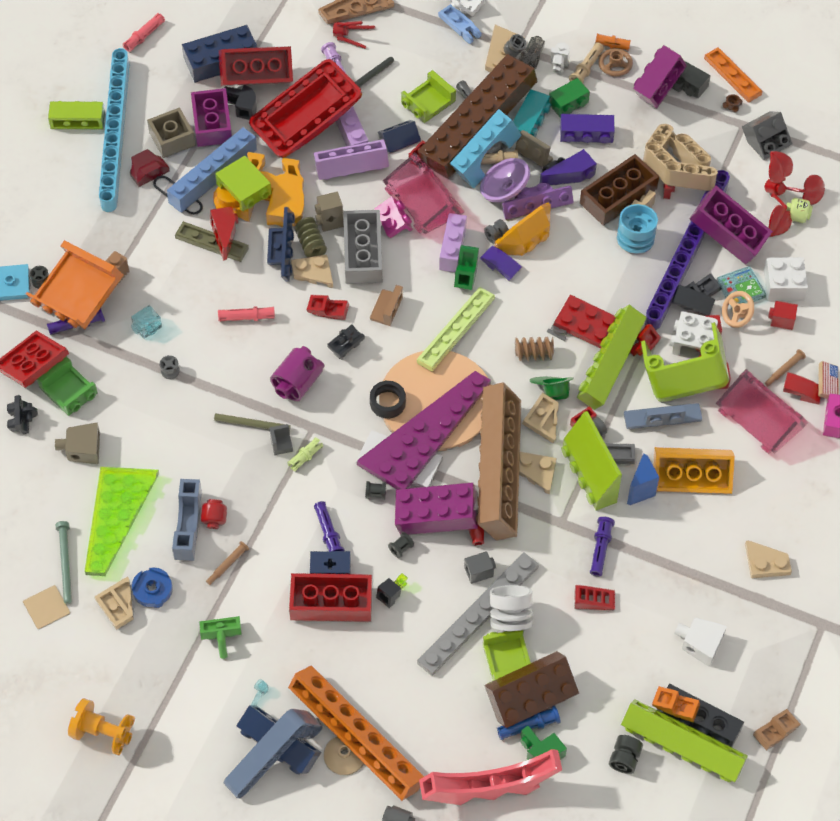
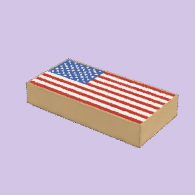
M821 361L819 363L818 396L828 399L830 393L838 395V366Z

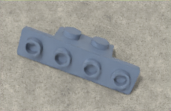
M695 403L624 411V419L627 429L701 422L702 414L700 405Z

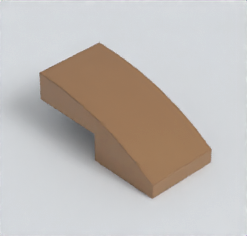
M786 709L774 716L769 723L757 729L753 736L767 751L791 734L801 724Z

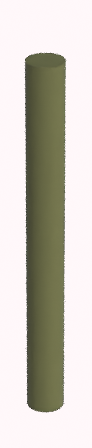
M215 413L214 421L263 429L285 425Z

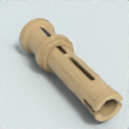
M595 43L583 62L576 66L575 72L569 76L570 82L578 78L584 83L585 77H588L591 72L590 68L604 50V46L601 43Z
M518 149L510 152L500 150L498 153L485 154L481 165L497 164L506 159L518 158Z

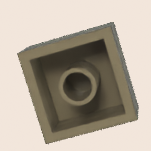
M180 107L147 120L149 134L163 158L196 146L194 132Z

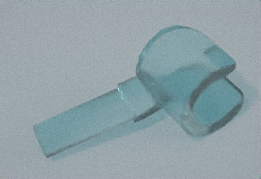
M259 679L254 685L258 692L251 705H257L260 697L268 692V685L262 679Z

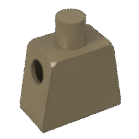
M98 423L68 427L66 429V439H55V450H65L69 461L99 464L100 430Z

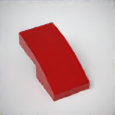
M311 295L307 312L321 317L345 320L349 303L348 300H330L328 295Z
M787 372L783 392L801 396V401L819 405L821 399L818 396L819 384L802 376Z

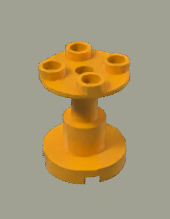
M86 698L80 700L75 708V711H78L75 718L71 717L68 736L75 740H80L85 732L98 736L99 733L114 738L112 753L119 756L124 744L128 745L131 741L132 733H130V729L135 722V716L125 715L119 726L106 722L104 716L94 713V702Z

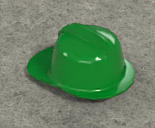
M543 376L531 378L530 382L541 384L544 393L552 399L562 400L569 397L570 381L574 378Z

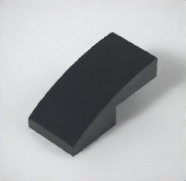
M712 273L697 283L693 281L686 286L709 297L722 290Z
M681 285L677 286L672 303L686 310L691 309L703 316H710L715 302L714 298Z

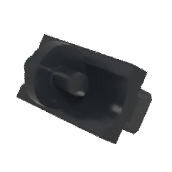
M350 325L347 329L339 331V335L329 342L327 347L334 355L342 359L350 350L356 348L365 339V335L360 333L353 325Z
M20 395L14 396V402L7 404L8 414L14 416L13 419L7 421V428L12 432L20 430L23 434L29 433V422H32V418L38 415L37 408L32 407V403L23 401Z

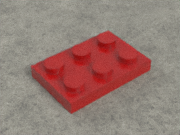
M570 294L553 325L601 349L600 344L609 332L607 330L616 317Z

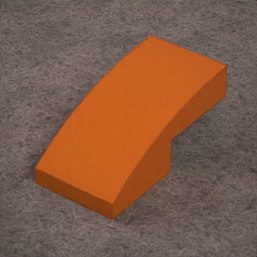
M658 686L652 706L670 715L694 722L700 702L696 699L681 696L676 690Z

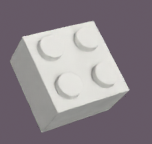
M804 257L767 258L764 267L767 301L805 300L808 286Z

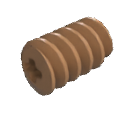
M525 337L522 338L521 343L518 338H515V356H518L519 361H522L523 356L526 357L527 361L530 360L531 356L537 361L538 355L541 356L542 361L545 360L546 355H548L549 360H552L554 355L553 337L551 342L548 337H545L543 342L540 337H537L536 342H534L533 337H530L528 343Z

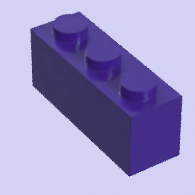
M561 114L560 142L613 143L615 133L614 115Z

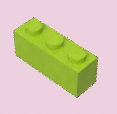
M50 101L48 113L50 129L103 130L105 118L103 102Z

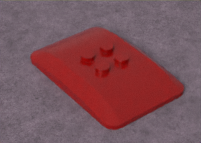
M326 59L250 118L249 124L279 158H284L310 142L344 115L362 97V91L333 60Z

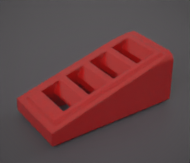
M575 585L574 609L615 610V590ZM581 595H585V600L581 599ZM589 595H593V601H589ZM597 596H601V602H597ZM605 596H609V604L605 603Z

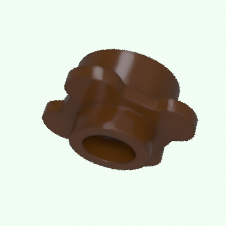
M731 94L726 97V102L722 106L725 109L728 108L733 112H738L739 106L742 105L743 101L739 96Z

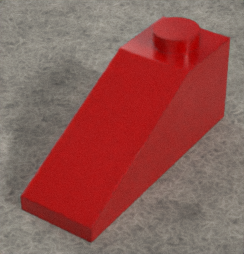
M232 206L210 210V224L223 261L228 258L236 233V224L239 223L238 215L233 212Z

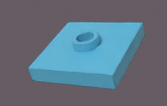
M28 264L1 266L0 301L29 298L26 295L27 292L30 293Z

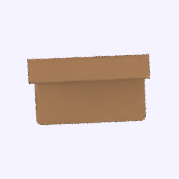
M396 285L393 292L382 289L370 315L371 321L391 326L403 299L402 286Z

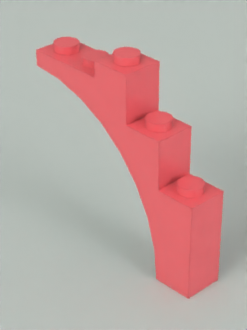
M551 749L527 761L492 770L468 773L431 772L421 778L419 782L423 800L462 805L473 798L495 800L507 792L527 795L540 787L539 783L562 771L558 750Z

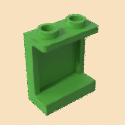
M67 356L37 379L39 388L68 416L73 412H77L83 404L91 401L98 394L96 384L87 381L72 366V362Z

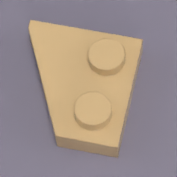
M128 576L95 596L96 602L116 630L134 619Z

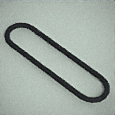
M167 176L156 177L153 182L154 187L168 197L167 193L156 185V181L160 178H165L172 184H175V182ZM197 199L196 202L199 203L200 209L196 212H191L188 209H185V211L195 215L202 211L203 205Z

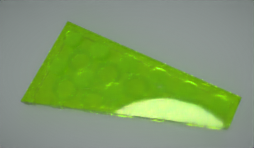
M100 467L84 571L85 575L106 576L159 475V470Z

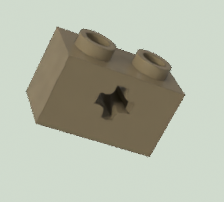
M338 191L317 196V204L314 205L317 214L315 219L317 225H321L322 231L326 232L344 227L343 204Z

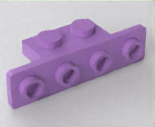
M539 183L530 188L525 187L515 196L514 200L502 203L504 218L508 220L528 215L547 202L551 204V209L572 204L574 202L572 187L566 186L553 190L548 183Z

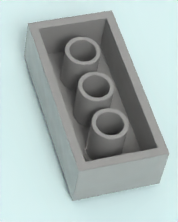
M380 210L343 211L346 284L383 283Z

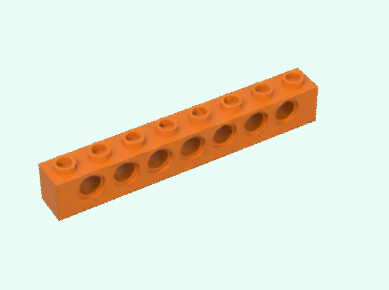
M312 665L295 673L288 688L401 801L418 792L420 789L419 780L424 776Z

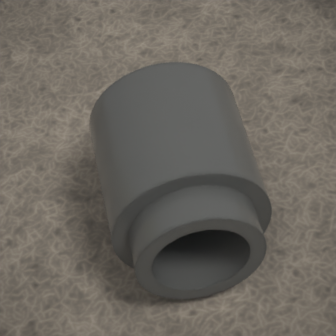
M393 805L392 807H386L382 821H415V818L413 817V812Z

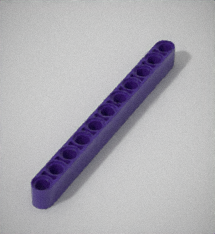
M718 170L715 186L726 193L730 175L725 170ZM705 191L701 201L709 191ZM692 221L647 309L645 326L651 324L655 330L661 327L672 304L677 286L681 285L706 234Z

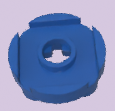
M152 567L144 572L141 571L132 581V591L135 600L146 607L160 608L172 594L171 579L167 572L160 568ZM156 584L157 589L149 591L148 585Z

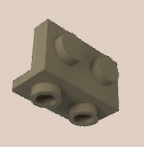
M524 130L520 132L522 136L517 140L515 148L518 149L519 153L541 167L553 161V157L549 155L551 149L549 145Z

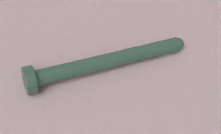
M59 521L55 526L56 530L59 531L64 603L68 605L72 602L67 530L70 529V525L67 521Z

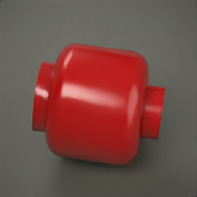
M209 499L207 503L202 505L201 522L206 524L207 528L219 529V526L226 523L227 506L223 504V501Z

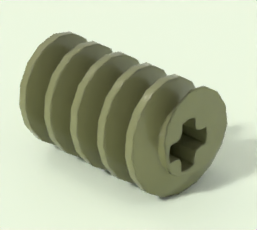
M306 217L300 220L295 226V232L305 256L324 255L327 247L315 218Z

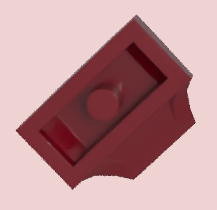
M149 149L131 157L132 168L130 176L138 187L170 172L169 166L162 157L155 155Z

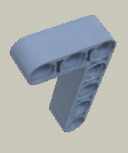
M299 709L288 710L232 770L223 783L237 799L243 797L297 738L312 739L320 733L323 726L309 711Z

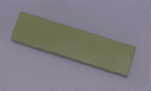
M184 221L182 222L175 234V239L221 255L213 232ZM233 239L228 258L241 262L249 249V245Z

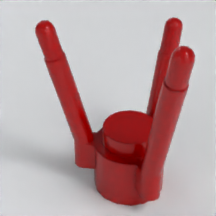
M362 21L335 22L333 25V36H336L338 41H344L366 49L365 45L347 39L344 36H348L349 29H375V26L361 25L363 24Z

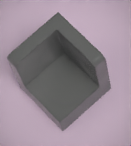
M288 424L270 427V439L274 455L293 452Z

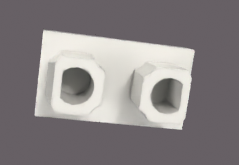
M564 42L558 43L555 48L552 47L551 64L553 65L554 73L563 74L564 67L569 66V46Z

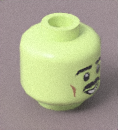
M793 198L791 203L787 202V210L790 211L792 221L804 223L806 220H810L813 206H810L808 200Z

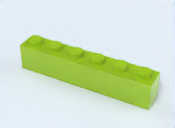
M630 304L616 312V319L607 330L609 333L600 344L601 349L595 354L593 358L594 363L587 370V377L578 388L577 398L593 410L604 405L647 318Z
M636 699L630 703L621 723L627 732L631 734L638 733L644 736L643 739L652 744L656 742L662 745L665 751L669 753L675 752L681 755L683 760L689 763L695 762L701 765V769L710 773L713 771L727 782H736L748 758V755Z

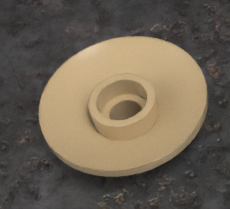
M338 737L330 740L325 747V764L336 774H353L364 764ZM347 750L348 753L346 755L341 754V751Z

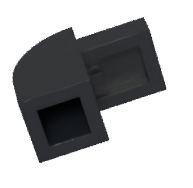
M243 85L242 90L225 86L228 104L235 105L236 117L250 120L257 112L254 90L247 85Z

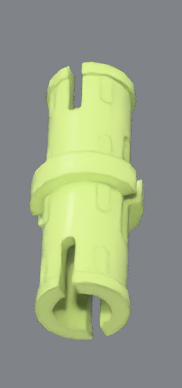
M315 437L307 446L301 447L298 450L299 453L287 462L288 466L292 465L290 468L293 471H297L302 464L312 459V455L323 447V443L319 444L320 440Z

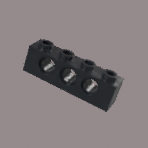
M669 683L668 689L678 691L681 696L699 700L700 706L696 716H701L704 720L694 719V722L659 709L657 710L723 744L733 747L742 730L744 721ZM718 725L723 730H716L713 726Z

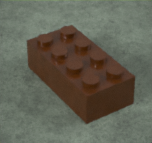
M634 154L582 189L580 204L604 226L618 217L622 210L631 205L634 200L640 201L643 195L646 196L649 190L653 192L657 190L659 175Z
M558 651L484 685L496 719L505 728L579 694L567 658Z

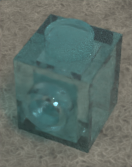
M150 305L131 316L133 331L137 335L140 334L144 339L162 328L160 316Z

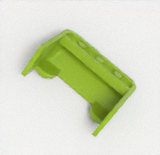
M715 322L711 323L714 340L707 341L701 346V356L665 365L663 358L659 355H652L645 340L641 341L645 368L653 393L658 401L667 402L723 388L728 384L729 374L723 340Z

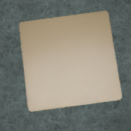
M55 585L23 600L37 629L70 614Z

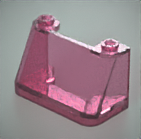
M416 153L411 155L382 180L386 185L384 189L390 196L395 195L402 201L406 210L414 219V228L420 234L422 232L427 234L446 224L449 213L462 215L465 212L435 172Z
M747 369L743 371L715 403L720 407L717 411L724 417L729 415L762 443L760 447L768 454L771 452L775 454L808 424L801 414L787 405Z

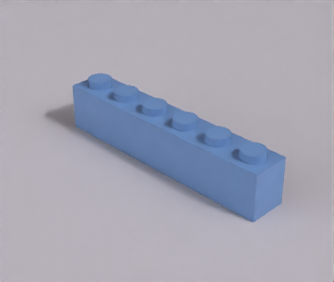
M244 127L241 128L167 189L168 203L182 213L217 184L215 173L241 157H247L248 152L254 153L257 150L256 136Z

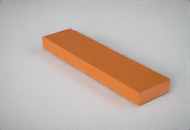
M719 47L705 54L704 59L748 103L762 95L763 91Z

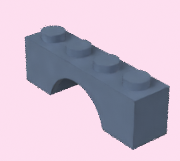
M180 479L177 529L174 531L172 546L174 560L194 561L202 495L200 479Z

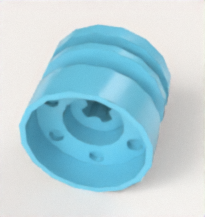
M641 204L630 205L622 210L617 232V241L622 249L636 254L644 253L651 249L654 245L658 217L654 210Z

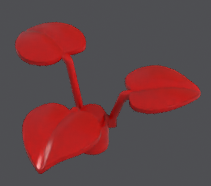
M778 151L770 152L768 171L770 179L766 181L764 186L765 191L770 193L771 197L781 204L777 205L771 213L768 228L773 232L769 237L787 232L792 224L790 211L787 210V205L778 196L784 194L786 190L803 193L802 199L808 200L810 205H814L822 199L825 192L824 181L818 175H810L804 182V189L785 186L783 181L786 180L785 177L791 175L793 161L787 154Z

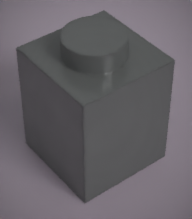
M487 551L464 558V568L471 584L493 577L496 564L493 557H489Z

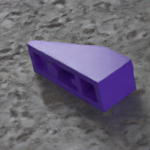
M583 149L540 173V183H548L551 186L579 183L586 179H591L596 174L597 163Z

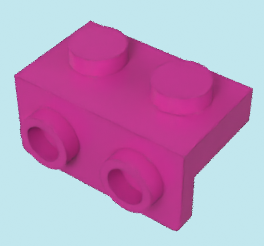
M391 196L374 208L375 210H380V221L388 237H394L405 228L408 231L413 230L411 226L412 220L405 213V206L401 200H396Z

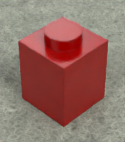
M775 301L774 308L770 307L768 318L771 319V326L793 330L798 305Z

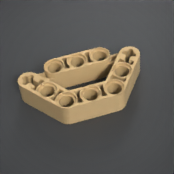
M660 124L645 145L643 162L659 175V178L667 185L710 191L714 188L718 172L715 168L710 167L711 156L689 135L682 133L676 135L671 125ZM669 147H671V148L673 149V154H674L681 162H677V161L667 152V150H668Z

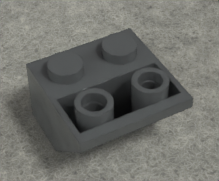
M769 111L742 126L747 143L764 160L770 157L771 151L779 152L793 144L781 112Z

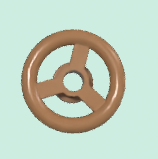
M617 48L604 51L598 60L600 69L610 76H623L633 66L630 54ZM610 55L609 63L607 65H604L605 57ZM623 56L627 59L628 63L623 60ZM613 67H622V68H625L624 70H621V71H611V70H610V69H612Z

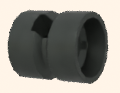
M619 735L614 746L615 751L612 752L608 763L609 766L618 772L633 774L638 762L636 758L640 757L643 743L635 737Z

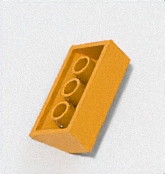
M654 447L653 466L659 476L657 491L732 494L735 460L733 451Z

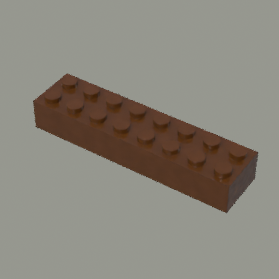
M507 54L418 150L421 163L449 179L456 172L450 164L452 160L498 109L505 115H508L538 82L535 69Z

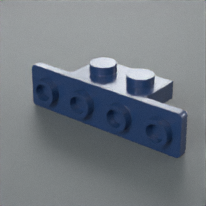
M284 207L283 228H269L267 264L281 265V277L285 282H289L290 276H292L290 260L293 258L291 241L294 240L292 223L295 222L294 212L289 207Z

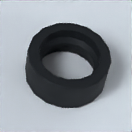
M385 380L373 386L370 391V407L377 416L390 419L397 417L403 412L406 405V393L399 383ZM392 392L399 397V402L394 406L384 407L379 405L376 399L381 393Z

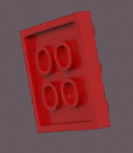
M36 330L0 358V372L26 388L32 385L40 376L47 373L54 365L61 362L69 355L67 348Z

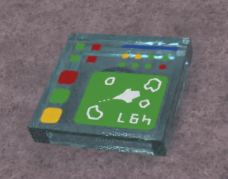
M750 266L719 276L716 279L726 298L735 291L748 293L752 297L753 302L766 298L767 294ZM739 296L734 298V300L739 304L748 303L744 297Z

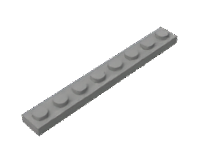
M523 552L417 660V664L433 676L491 617L490 611L494 608L490 606V590L505 585L521 586L538 569L539 563Z

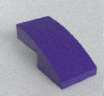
M491 246L480 257L492 271L496 269L508 281L522 268L513 258L494 246Z

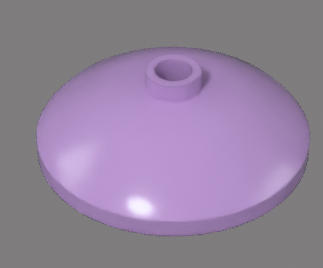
M510 158L497 163L482 179L480 185L481 194L490 202H504L514 198L525 188L529 180V166L525 161L518 158Z

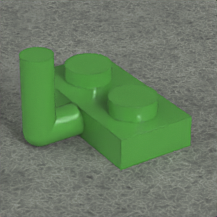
M240 616L199 621L201 640L217 638L220 658H227L225 637L242 635Z

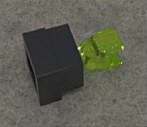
M401 573L395 581L388 578L378 586L376 598L390 608L395 604V600L400 597L401 589L407 585L405 581L408 577Z

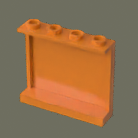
M64 240L60 245L65 251L62 258L36 294L32 295L27 292L26 295L31 299L30 303L37 308L42 306V309L50 315L55 313V316L64 322L66 319L74 328L79 326L85 330L124 275L114 265Z

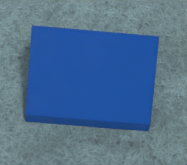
M643 453L631 482L627 501L628 505H633L656 496L659 476L647 454Z

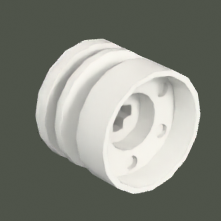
M518 585L492 588L490 590V606L494 609L490 611L492 617L490 619L491 627L503 631H519L530 628L533 625L531 617L533 612L528 607L533 605L532 589Z

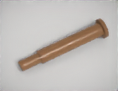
M798 349L792 358L772 374L765 382V385L769 387L798 361L805 359V353Z
M240 541V545L206 580L208 585H211L245 551L249 550L244 542Z

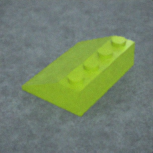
M586 411L565 436L561 450L565 458L568 457L570 461L571 471L577 474L579 486L581 489H585L588 503L593 505L597 511L617 503L622 474L588 411Z

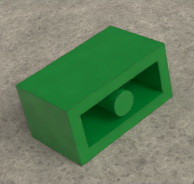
M576 78L550 92L549 103H551V108L561 118V114H571L574 110L589 103L590 91Z

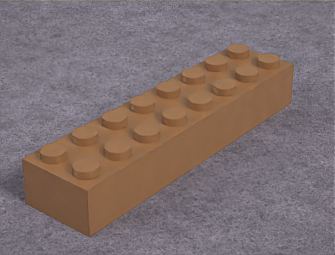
M504 382L483 387V395L481 396L482 428L480 429L481 445L479 446L480 462L478 465L480 479L478 480L479 497L477 498L478 514L476 520L478 525L496 541L517 537L521 399Z

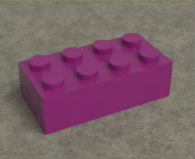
M717 186L705 195L689 218L745 265L758 254L773 232Z
M473 482L396 490L395 526L400 535L403 532L412 535L478 529L476 520L478 514V492Z

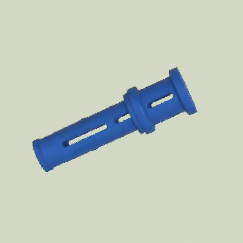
M554 705L551 709L539 712L508 728L504 726L497 727V732L500 740L520 734L521 730L527 726L531 729H544V726L553 723L559 724L561 720L558 710Z

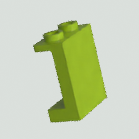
M433 70L427 73V81L410 93L406 91L401 92L403 107L409 109L417 119L424 123L456 101V90Z
M246 156L241 157L215 173L217 185L221 189L225 187L239 202L241 211L252 208L256 203L268 198L271 194V183Z
M523 630L500 633L490 632L483 636V648L492 681L531 663L523 637Z

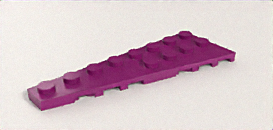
M474 371L357 460V466L397 490L408 489L482 396L483 387L489 386L491 379Z

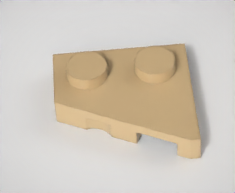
M327 254L291 260L294 279L308 281L313 284L319 282L327 284V287H333Z
M542 392L522 424L554 443L556 439L559 402Z
M520 452L519 475L526 477L529 482L539 485L544 489L545 493L550 494L557 458Z
M749 540L745 542L751 578L791 575L792 570L787 553Z

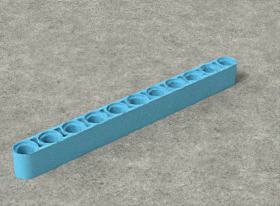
M123 48L115 49L111 60L99 187L100 204L105 212L114 211L118 203L130 68L128 53Z

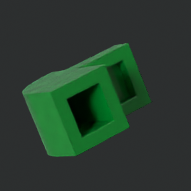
M460 246L454 287L473 289L477 273L479 248Z
M529 726L521 730L520 741L524 748L528 750L527 760L551 749L558 750L560 760L566 756L567 748L555 733L540 741Z

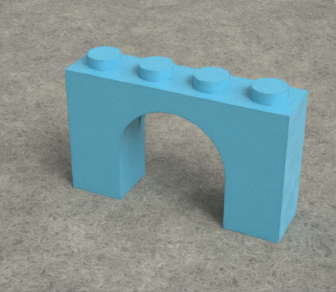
M498 109L450 164L466 183L475 188L486 176L481 169V161L486 152L499 141L508 148H511L522 135L512 119Z

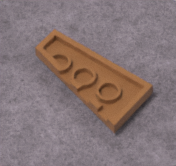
M335 0L319 8L318 13L327 24L393 8L394 2L393 0Z

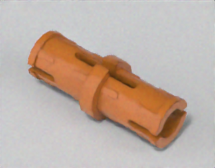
M598 33L595 43H601L603 46L610 47V49L618 48L629 51L631 40L616 38L615 35L611 37Z

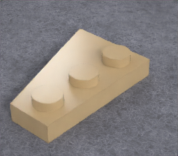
M498 25L494 26L485 64L486 71L491 72L506 56L503 47L516 33Z

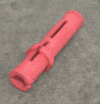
M157 13L138 31H134L132 36L123 43L124 49L131 52L138 44H142L148 35L165 22L164 16Z
M253 306V308L218 310L219 322L275 319L274 307L258 308Z

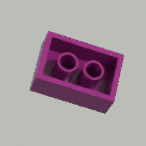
M665 45L656 51L655 58L646 65L641 78H637L633 87L640 99L656 109L687 67L681 55Z
M226 88L191 92L197 147L223 144L232 137Z

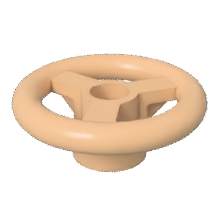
M744 291L731 293L725 299L722 306L724 321L734 328L745 326L754 314L753 299ZM739 296L744 297L748 303L739 304L734 300V298ZM729 304L733 307L734 314L732 320H730L727 313Z

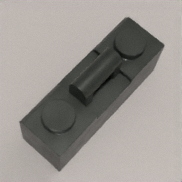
M685 61L687 67L672 89L677 92L683 89L687 95L698 99L709 87L711 75Z

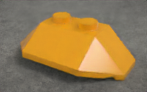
M547 202L515 224L501 238L495 241V247L507 255L523 256L525 253L531 252L540 242L546 241L550 231L551 204Z

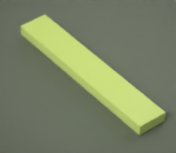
M479 287L417 358V364L433 372L494 301L495 295Z

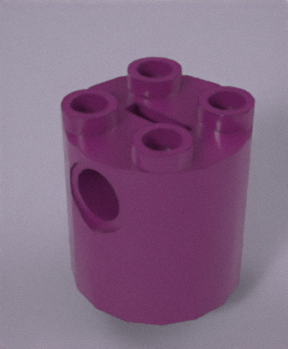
M307 347L293 348L271 375L270 382L275 388L277 395L281 398L300 401L323 372L325 365L321 360L316 359Z

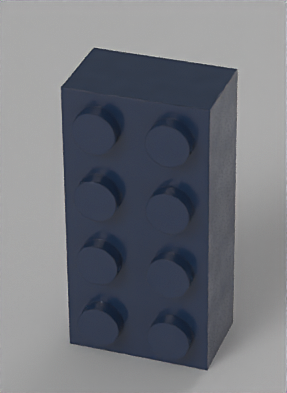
M248 25L182 44L183 58L194 83L220 75L219 50L258 48Z

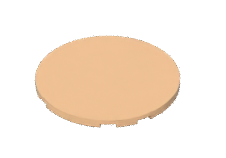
M424 351L411 354L396 363L383 380L399 383L406 393V405L403 412L394 418H383V421L391 432H395L474 371L479 372L485 377L487 375L471 359L452 351L446 355L433 372L417 364V358ZM385 392L379 395V405L391 407L399 402V397L392 392ZM481 397L438 451H446L457 446L461 447L471 442L480 433L482 428Z

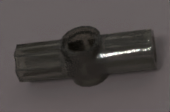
M540 36L531 37L526 49L522 50L519 60L536 69L540 54L545 46V41Z

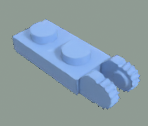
M451 4L438 12V16L462 36L467 43L471 44L474 42L473 37L468 32L469 30L475 38L481 37L482 33L474 23Z

